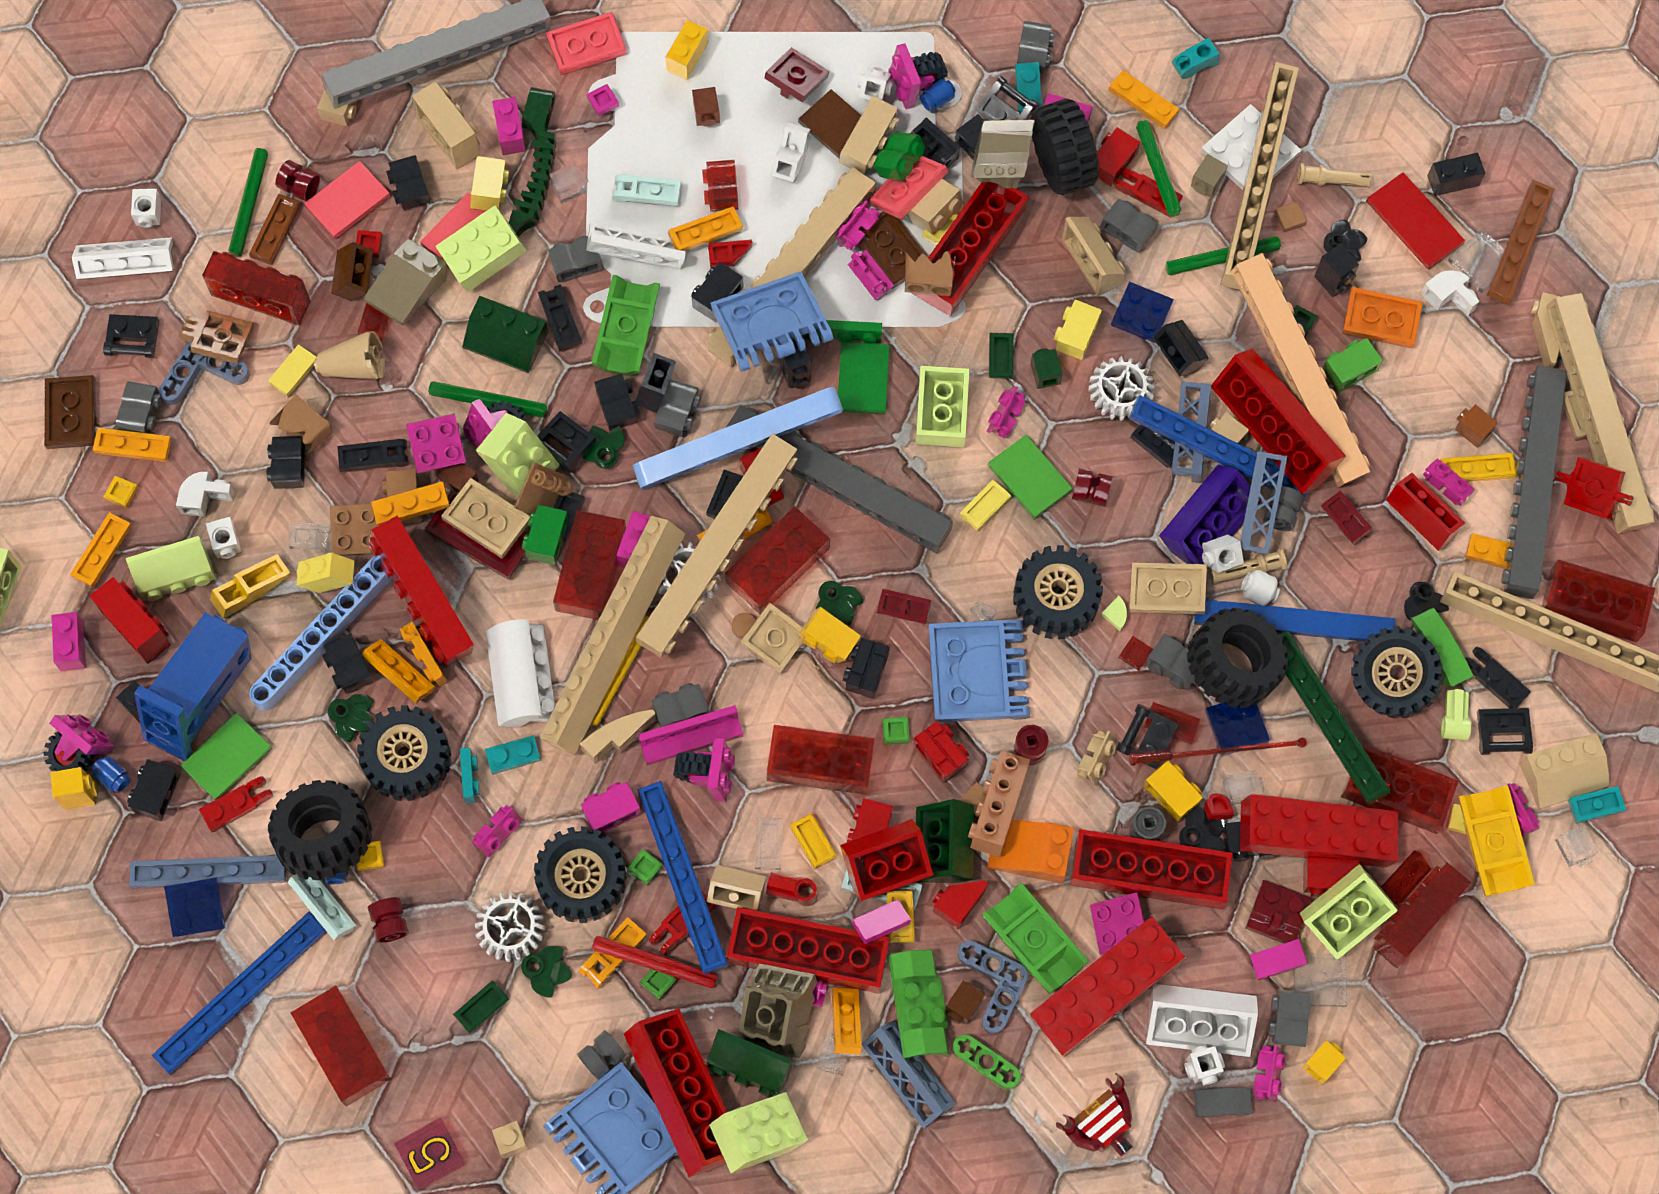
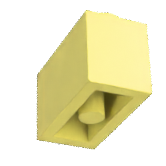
M477 156L471 192V209L487 211L494 205L499 209L500 203L505 204L506 189H502V186L508 183L509 170H505V160Z
M1074 300L1072 307L1067 306L1062 318L1065 320L1063 328L1059 326L1054 336V340L1057 341L1056 350L1082 360L1098 325L1102 310L1078 300Z
M328 553L300 561L297 569L296 586L316 593H323L352 585L354 560L334 553Z

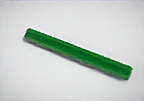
M1147 120L1139 121L1136 129L1167 213L1171 217L1178 216L1182 209L1151 126Z
M256 148L253 154L228 249L231 256L240 257L243 252L268 157L267 150Z
M1274 236L1258 240L1254 256L1279 250L1281 247L1279 238ZM1229 247L1167 261L1165 265L1168 275L1225 263Z
M432 381L429 385L428 392L432 396L467 403L480 399L485 406H492L493 402H497L499 405L500 401H505V405H508L509 402L513 403L512 408L518 406L520 408L518 413L523 411L524 414L542 418L547 413V404L435 381Z

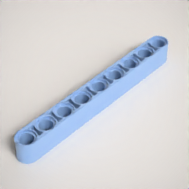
M835 387L826 388L633 464L632 467L640 489L650 488L767 442L772 433L777 437H781L837 415L843 411V407Z
M379 555L373 556L353 578L352 585L345 586L251 687L249 692L250 698L259 710L267 711L273 708L325 652L324 645L335 641L393 579L392 577L387 578L384 572L376 571L382 565V559ZM362 584H371L369 589L360 590ZM347 601L354 602L353 606L348 609L343 608L344 603ZM329 620H337V623L334 626H326V623ZM312 638H320L316 645H309V641ZM295 656H303L301 662L297 664L292 663ZM277 675H286L283 681L275 682ZM263 692L269 693L265 700H257L259 694Z

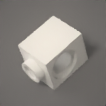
M157 189L132 190L131 216L136 226L149 228L153 225H160L161 197ZM151 207L148 211L142 212L144 208Z
M230 517L206 523L212 549L217 558L228 559L235 556L236 553L242 552L235 525ZM222 537H230L226 543H219Z
M1225 535L1202 544L1204 564H1207L1208 568L1218 573L1244 564L1241 542L1230 535Z

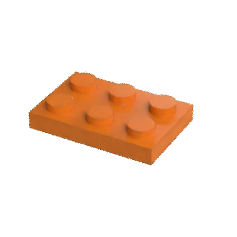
M1351 287L1342 334L1414 348L1423 302Z

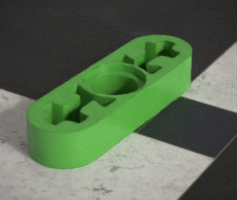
M960 1035L955 1039L953 1053L958 1059L1002 1089L1011 1090L1018 1085L1020 1072L1014 1065L970 1035ZM966 1041L969 1042V1049L973 1052L976 1051V1048L981 1050L977 1053L974 1062L970 1060L973 1056L970 1052H959V1042L962 1044ZM983 1055H989L994 1061L993 1067L983 1069L979 1065V1058ZM998 1063L1003 1065L1000 1067L1002 1072L1006 1074L1009 1071L1013 1072L1012 1078L1015 1080L1014 1082L1008 1081L1007 1084L1004 1083V1076L997 1072L996 1077L992 1075Z

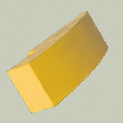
M278 554L235 574L233 580L213 589L210 600L224 619L265 595L290 576V571Z

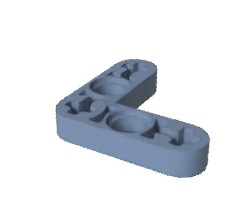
M188 342L161 384L159 394H161V398L166 404L175 405L179 403L200 369L235 385L246 383L250 373L246 364L240 360L238 364L223 361L220 367L213 368L210 366V363L214 358L195 354L193 357L191 353L192 342ZM202 342V344H203L204 346L211 347V346H209V345H207V344H205V343ZM229 365L231 369L235 371H239L241 369L243 374H237L235 377L233 372L228 369ZM189 368L190 373L187 377L180 378L177 376L179 369ZM174 389L175 392H176V394H175V395L171 394V395H169V397H168V395H167L166 392H167L168 390H169V391H172V390Z
M965 941L958 949L957 956L959 961L963 965L1000 982L982 1020V1027L985 1032L991 1035L999 1034L1004 1029L1025 986L1028 972L1023 965L976 942ZM971 947L974 949L973 954L980 957L981 952L985 953L981 966L976 964L978 959L971 956L969 960L964 958L965 953L962 950H968ZM987 959H997L1000 963V968L997 971H989L985 966ZM1004 964H1008L1007 971L1014 973L1016 970H1019L1020 977L1023 979L1013 982L1011 981L1012 976L1005 972L1004 977L999 975L1003 971ZM1002 992L1009 993L1012 997V1003L1008 1006L999 1004L998 995ZM992 1006H995L999 1011L1007 1012V1015L1001 1012L998 1018V1023L1001 1025H996L994 1029L989 1027L990 1022L987 1021V1018L992 1019L996 1013L995 1009H991Z

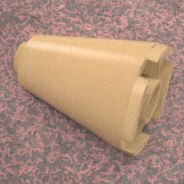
M367 331L319 352L314 360L315 369L324 377L376 380L383 378L385 358L380 359L379 351L383 350L380 339L376 332Z

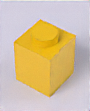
M1326 1040L1302 1068L1322 1085L1346 1057L1342 1055L1343 1050L1334 1042L1329 1043Z

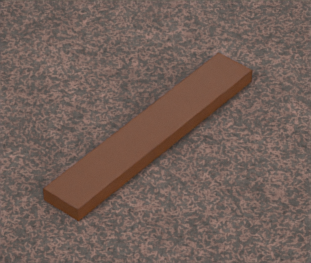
M1535 180L1531 181L1486 296L1508 305L1512 301L1555 188Z

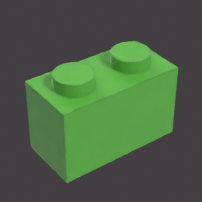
M1365 338L1360 342L1358 340L1351 342L1346 347V350L1340 353L1336 351L1326 358L1323 370L1339 393L1378 371L1383 360L1370 341Z

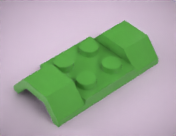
M618 275L612 276L592 365L604 372L622 373L624 376H631L640 372L660 283L641 285L627 282Z
M1022 883L1017 885L996 906L982 914V917L994 929L998 937L1048 994L1058 990L1089 962Z
M909 950L888 955L903 1058L940 1054L942 1057L949 1056L946 1030L948 1029L941 978L937 977L934 953L932 950Z

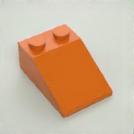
M1011 820L1000 857L990 854L987 869L1062 884L1065 878L1074 828L1048 822Z

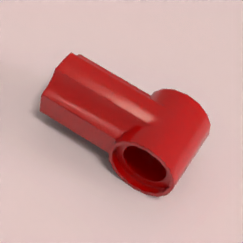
M771 872L767 883L766 895L798 902L802 906H811L817 901L818 891L816 884L808 878L798 879ZM802 888H811L813 890L812 895L807 898L801 897L799 892Z

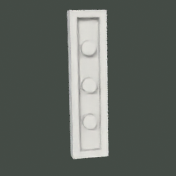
M591 222L589 225L586 251L675 269L681 268L686 251L666 248L665 246L667 245L673 246L671 239L668 237ZM594 231L604 232L606 235L594 233ZM620 236H626V237H628L629 240H627V239H622V238H618V237H620ZM642 241H650L653 245L642 243Z
M172 237L77 245L72 255L76 279L173 271L174 266L171 256Z

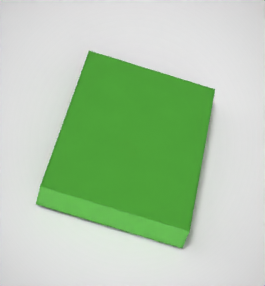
M1027 435L988 462V467L1033 519H1036L1072 492L1073 488Z
M235 713L180 766L216 800L233 787L272 747Z

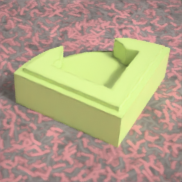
M1120 596L1101 615L1119 631L1122 630L1127 618L1126 605Z

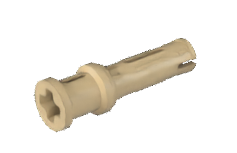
M1299 163L1297 184L1308 182L1322 186L1325 183L1369 188L1371 173L1327 169L1324 165H1319V167L1305 166L1304 163Z
M1280 548L1277 549V552L1266 555L1259 553L1254 559L1246 560L1244 564L1219 573L1210 569V575L1213 584L1246 576L1248 572L1252 573L1255 570H1261L1266 573L1277 569L1287 570V561L1283 549ZM1245 568V569H1243V570H1239V571H1235V572H1231V573H1226V572H1230V571H1234V570H1238V569Z

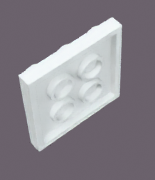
M1251 104L1210 139L1200 151L1205 156L1209 154L1227 164L1228 167L1225 175L1242 190L1261 113ZM1284 134L1273 178L1301 153V149Z

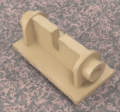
M1102 731L1093 734L1087 752L1094 755L1091 757L1084 754L1077 768V776L1085 780L1089 777L1095 786L1099 779L1104 776L1106 764L1110 756H1113L1116 751L1117 741L1110 731L1107 734Z

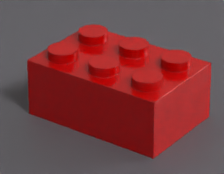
M112 577L90 595V598L100 612L147 664L171 645L166 638L169 634L164 629V626L155 616H152L144 603L139 598H136L123 580L118 583Z
M912 819L840 845L852 889L860 901L933 875L921 829Z

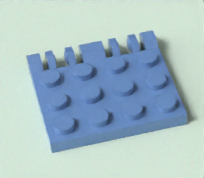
M801 271L710 303L741 372L751 369L746 354H749L754 367L760 366L759 357L755 352L763 349L768 362L774 361L773 353L770 349L772 345L779 359L796 353L792 338H795L800 351L805 350L806 344L801 336L803 334L809 333L814 346L820 345L816 332L817 329L823 343L833 340L831 329Z
M1022 620L933 623L928 625L935 722L993 719L1022 720L1030 718L1029 706H1019L1027 705L1029 698L1027 696L1009 697V690L1022 691L1028 688L1026 681L1008 682V679L1023 680L1027 678L1025 659H1006V657L1021 658L1025 655V650L1022 648H1005V642L1020 643L1024 641V635L1020 634L1024 631Z
M622 1062L543 1126L548 1134L551 1135L566 1122L568 1123L552 1138L556 1143L564 1140L572 1130L576 1133L578 1137L563 1150L566 1156L584 1143L585 1147L570 1159L581 1175L589 1171L597 1162L600 1163V1166L586 1177L585 1180L588 1184L595 1182L605 1171L608 1173L611 1179L602 1184L595 1192L596 1194H605L615 1184L617 1187L609 1194H628L677 1153L656 1104Z

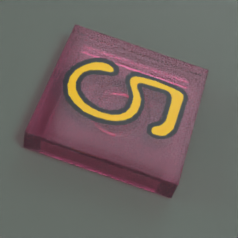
M441 1117L394 1143L419 1191L466 1165Z

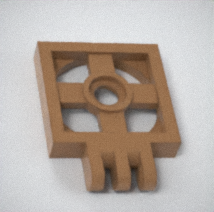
M206 310L203 319L187 316L178 337L192 342V353L238 364L252 333L253 322ZM221 324V327L209 328L212 325ZM232 326L238 328L243 335L232 334ZM221 333L227 335L225 339H219L217 336ZM201 337L212 338L214 341L212 347L204 346L201 342ZM227 343L238 345L237 349L233 352L222 350L224 344Z

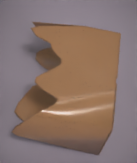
M948 251L936 263H932L925 254H921L917 261L914 262L906 252L904 292L950 296L954 267L952 268Z
M296 394L269 423L270 425H278L279 429L287 431V436H302L303 443L305 444V453L308 452L307 456L333 433L330 423Z

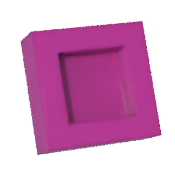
M608 84L587 94V99L598 117L619 107V102Z

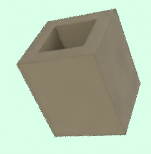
M1207 154L1193 175L1191 187L1199 194L1211 197L1225 177L1228 165Z

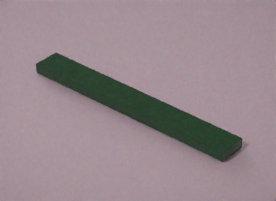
M1289 631L1281 633L1284 639L1283 646H1286L1288 652L1286 657L1288 659L1286 677L1366 803L1370 805L1390 794L1391 792Z

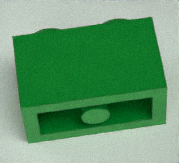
M538 505L536 513H531L529 520L530 534L525 535L522 549H525L527 559L556 565L569 521L567 511Z

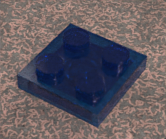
M1129 281L1111 326L1156 343L1153 337L1163 327L1174 299Z
M1224 702L1223 704H1216L1205 708V713L1221 757L1269 743L1270 738L1257 704L1246 708H1241L1238 705L1234 708L1227 706V703Z
M217 877L164 886L172 937L226 928Z

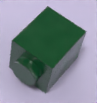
M1043 348L1032 353L1031 367L1037 389L1060 385L1063 374L1056 349L1049 350Z

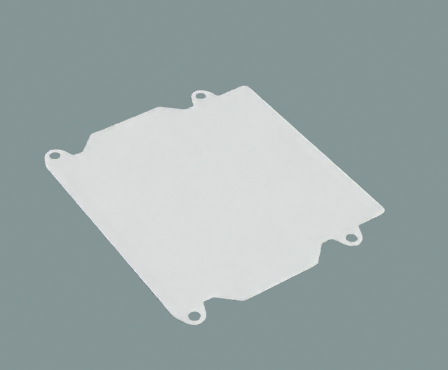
M679 32L620 33L627 54L616 58V74L596 81L589 90L590 93L608 84L619 102V107L611 110L615 112V125L588 148L586 236H588L590 223L595 222L670 238L668 235L669 229L734 206L743 225L742 231L709 243L752 239V247L735 266L729 267L743 276L744 287L740 292L751 289L757 276L761 277L765 273L766 266L770 260L776 259L780 255L782 246L787 241L791 242L795 237L794 234L801 224H806L812 210L815 207L819 208L826 193L830 189L834 190L841 175L851 170L840 164L839 158L809 133L807 153L794 182L772 176L774 158L781 147L786 124L790 122L802 126L798 123V118L830 89L862 116L869 102L859 98L861 88H858V82L861 74H865L868 68L872 67L883 68L888 73L896 46L906 43L911 57L921 56L922 53L927 55L929 52L934 54L935 43L933 35L928 32H708L709 43L686 80L666 70L665 56ZM791 47L830 71L828 78L803 103L791 95L786 99L780 95V88L764 79L766 71ZM949 80L955 87V98L937 111L954 106L959 102L962 91L954 81ZM893 81L891 94L886 96L883 101L898 108L896 117L899 118V121L894 131L889 130L887 133L888 140L896 131L911 133L926 117L936 125L937 111H927L920 101L923 91H919L915 106L905 109L902 101H899L897 98L896 85ZM715 87L720 123H715L712 126H697L692 90ZM960 147L959 158L947 168L949 172L942 179L960 190L963 201L962 148ZM881 149L877 151L876 156L882 151ZM874 167L872 169L868 168L865 176L876 182L875 192L887 180V178L879 177ZM631 175L681 181L678 206L633 201L616 202L612 199L613 191L616 190V185L614 184L615 176ZM627 186L625 190L631 191L632 186ZM868 202L869 210L871 211L874 207L870 206ZM909 213L902 220L898 218L926 256L929 257L936 246L922 238L924 230L911 223ZM594 231V233L606 235L604 232ZM620 236V237H618V238H622V239H627V240H629L628 237H626V236ZM838 240L833 243L805 277L826 320L882 323V327H940L957 321L966 310L965 302L962 300L958 305V311L949 317L912 293L904 292L905 281L895 288L888 290L875 301L847 265L852 261L851 255L856 251L862 253L861 249L857 246L850 251L844 245L840 247ZM642 241V243L653 245L650 241ZM708 243L687 250L685 260L680 269L600 254L603 267L611 273V280L613 275H618L627 282L641 285L660 283L651 327H720L718 321L715 323L692 307L691 294L697 285L701 286L706 280L705 276L710 269ZM665 246L666 248L675 249L674 246ZM609 288L593 293L586 298L583 309L586 316L591 320L601 323L604 310L600 313H594L591 311L590 305L598 300L603 302L605 309Z

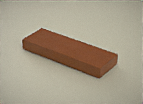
M281 194L277 195L249 253L250 258L273 265L301 207L300 201Z

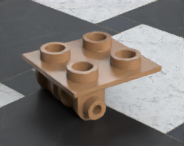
M533 462L514 508L530 515L532 512L536 513L538 505L553 508L559 494L562 496L570 495L573 488L569 482L565 481L566 475Z
M372 504L330 506L332 553L337 555L372 553L368 545L370 543L369 538L371 529L377 527Z

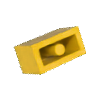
M686 20L665 56L666 70L687 80L709 43L708 29Z
M821 607L812 612L798 634L803 638L802 641L807 646L822 651L823 657L832 663L845 661L861 635Z
M1167 761L1145 780L1143 787L1179 823L1192 809L1201 803L1203 797L1198 786L1192 782L1189 783L1183 777L1184 772L1181 768Z
M82 767L50 772L53 798L65 810L96 804L95 796H98L97 783L91 779L90 774H87Z

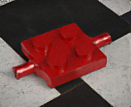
M1582 457L1577 458L1575 468L1570 475L1558 471L1556 473L1557 476H1555V481L1567 484L1565 505L1605 519L1612 518L1617 502L1630 506L1632 501L1629 500L1634 499L1632 495L1621 492V485L1625 476L1624 471Z

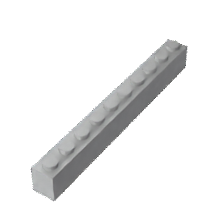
M522 0L512 5H505L499 10L483 13L477 18L461 21L449 28H441L430 35L419 36L408 43L397 44L386 51L375 52L369 57L353 60L339 68H331L322 73L323 87L335 109L550 30V15L542 0Z

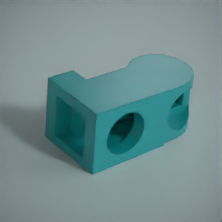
M1207 38L1177 55L1172 60V64L1180 77L1187 79L1209 66L1212 68L1218 65L1219 52L1210 38Z

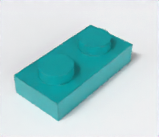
M1039 62L1015 64L1016 90L1029 100L1034 99L1039 103L1038 107H1041ZM1017 103L1018 112L1023 111L1024 107Z
M534 735L485 749L492 775L541 761Z
M460 748L463 798L466 804L476 803V795H480L479 780H474V770H478L477 755H473L470 748Z
M1618 786L1568 799L1576 824L1626 811Z

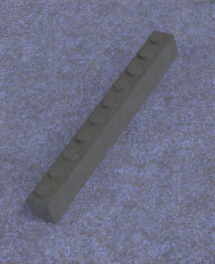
M1541 365L1537 366L1534 373L1529 374L1527 380L1530 394L1526 395L1524 402L1527 416L1523 417L1521 430H1525L1524 437L1520 439L1518 451L1522 452L1521 459L1517 461L1515 471L1519 474L1518 481H1515L1513 487V495H1516V501L1512 503L1510 509V517H1513V524L1509 525L1507 539H1510V547L1507 546L1504 555V561L1508 563L1507 569L1503 570L1501 583L1505 584L1504 592L1534 599L1540 589L1567 373L1566 370Z
M740 405L726 427L760 414L751 407L745 408ZM795 431L779 437L797 449L796 458H798V461L791 471H786L930 551L938 553L952 530V521H950L946 514L930 510L924 502L910 499L904 491L898 488L892 489L879 477L874 476L872 478L865 474V471L859 466H851L845 463L839 455L823 451L819 444L803 440ZM765 443L752 447L748 450L753 452L759 448H763Z

